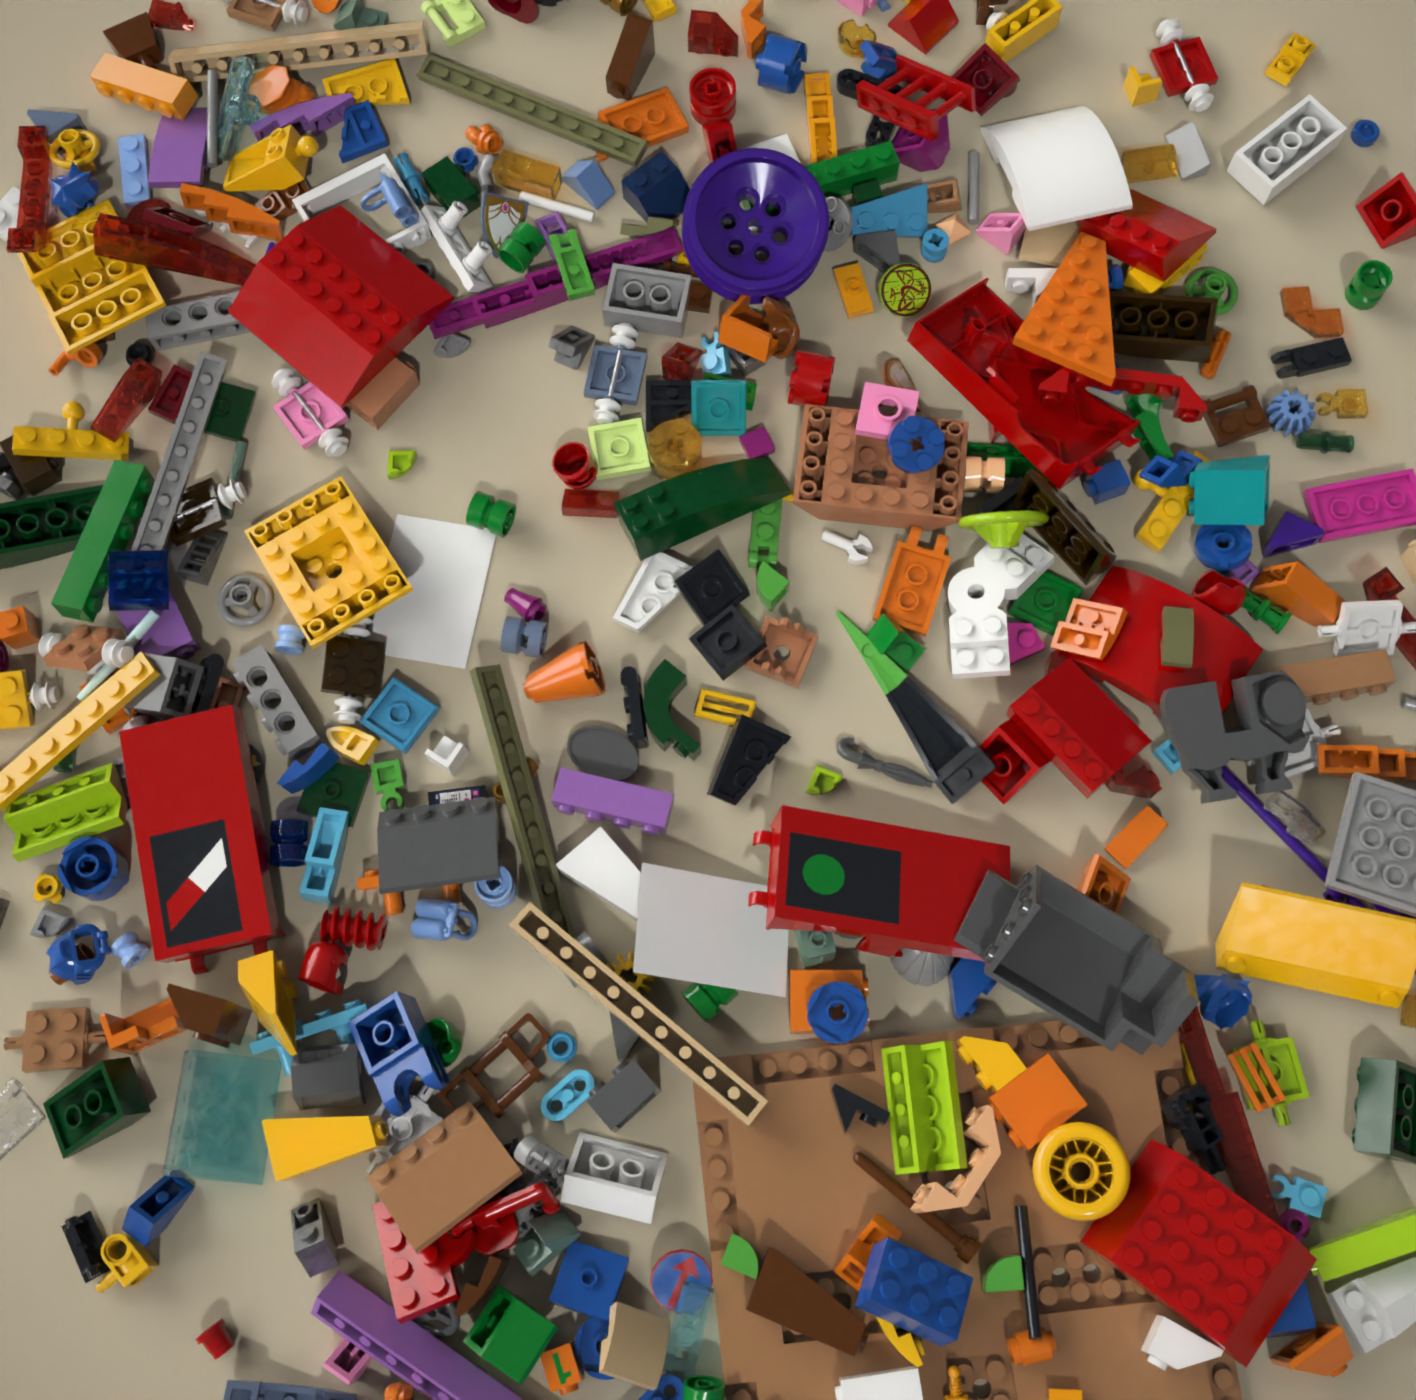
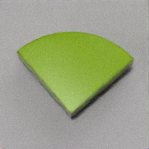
M416 450L388 451V479L399 478L412 469L417 459Z
M817 765L806 793L810 795L827 794L841 783L844 775Z

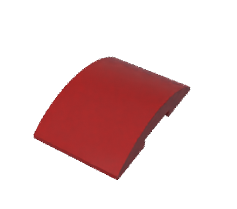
M1112 565L1089 599L1091 602L1120 607L1128 611L1123 626L1111 649L1103 660L1055 650L1053 656L1064 662L1071 658L1088 676L1100 683L1108 682L1154 709L1153 714L1161 718L1160 698L1163 690L1216 681L1221 712L1223 713L1234 696L1231 681L1246 677L1263 649L1231 621L1192 596L1145 574ZM1164 606L1193 609L1194 647L1191 668L1161 665L1160 642L1163 636L1162 611Z

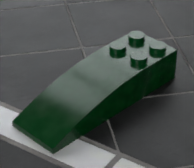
M766 456L716 464L673 477L615 502L614 507L620 525L641 561L791 495V491L769 457Z
M103 485L0 503V569L28 564L74 551Z

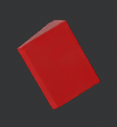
M912 0L888 23V27L926 55L959 23V19L949 0Z
M1403 172L1356 205L1357 210L1382 249L1416 236V192Z

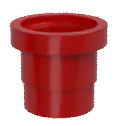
M222 1318L195 1339L198 1344L202 1343L215 1360L235 1345L224 1327L226 1323Z

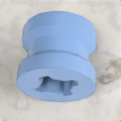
M280 625L277 631L279 640L275 643L274 649L289 655L302 654L304 649L302 640L305 638V635L301 628L294 625Z
M130 931L113 943L111 953L115 957L121 958V964L124 968L130 969L139 964L148 955L149 947L144 943H140L138 935Z

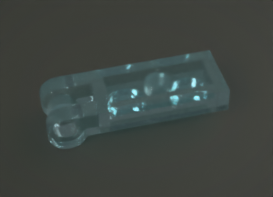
M683 1281L662 1371L670 1373L672 1370L683 1372L684 1377L694 1375L714 1288ZM677 1349L689 1352L688 1359L675 1357Z

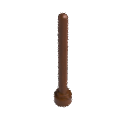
M857 1152L854 1154L853 1161L911 1209L915 1203L912 1199L914 1195L863 1153ZM933 1211L915 1213L955 1246L954 1250L958 1253L957 1257L965 1264L972 1260L982 1246L973 1236L969 1238L966 1234L963 1236Z

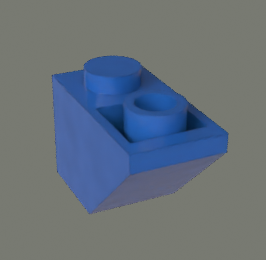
M961 958L948 974L953 1018L957 1021L963 1015L968 1019L979 1006L975 1002L981 993L987 996L997 983V981L984 974L985 962Z

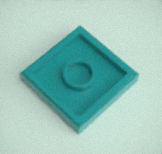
M691 380L692 436H742L746 434V380Z

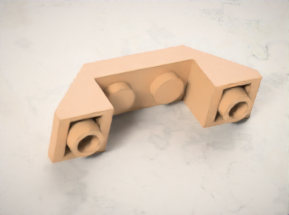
M991 1106L974 1107L964 1119V1123H966L963 1129L964 1135L977 1144L980 1149L977 1148L972 1152L967 1160L969 1167L963 1175L959 1174L950 1186L952 1193L938 1182L927 1183V1185L922 1184L912 1198L915 1203L911 1207V1211L914 1213H924L968 1206L1001 1155L994 1111Z

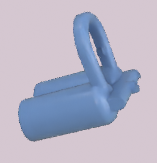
M381 174L382 182L380 186L362 197L360 201L361 208L364 211L370 212L388 203L394 216L400 220L402 226L409 227L414 225L419 217L405 191L399 187L394 178ZM382 192L384 196L382 199L372 205H366L368 200Z
M421 898L415 906V911L419 918L412 922L411 934L416 939L446 941L453 937L459 940H469L476 934L478 922L473 913L458 909L459 904L452 900ZM457 915L460 918L467 917L470 920L471 926L468 933L461 934L459 930L453 931L454 925L458 923Z

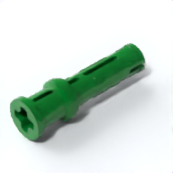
M1218 570L1216 571V572H1218L1219 574H1221L1222 576H1224L1225 578H1227L1225 575H1223L1222 573H1220ZM1246 589L1245 601L1241 607L1252 614L1253 620L1262 621L1273 628L1274 633L1278 635L1292 616V613L1283 612L1272 605L1270 599H1261Z

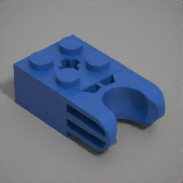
M396 991L348 1022L369 1076L373 1077L385 1108L394 1116L400 1117L411 1108L409 1086L416 1076L420 1075L427 1087L441 1091L449 1085L448 1074L415 997Z

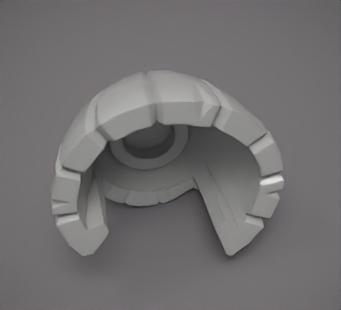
M900 948L899 950L902 951V957L892 955L889 957L899 975H902L906 981L914 985L918 984L919 986H931L942 981L950 973L956 960L954 956Z

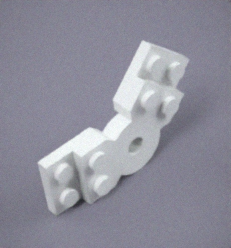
M1022 534L1019 540V547L990 549V545L987 543L974 556L975 567L960 571L949 583L948 601L952 614L949 618L953 679L1011 675L1007 615L1002 611L1005 600L1018 599L1055 562L1054 555L1024 534ZM974 595H981V596H982L981 598H978V599L971 598V597L974 596Z

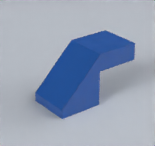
M1179 450L1172 460L1156 455L1139 473V476L1161 488L1186 486L1189 483L1190 472H1195L1197 463L1203 461L1182 450Z

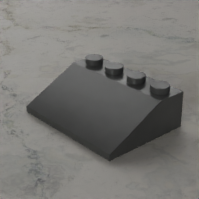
M478 797L473 800L449 801L443 804L419 805L414 808L390 809L379 812L377 842L380 894L500 878L501 822L495 797Z

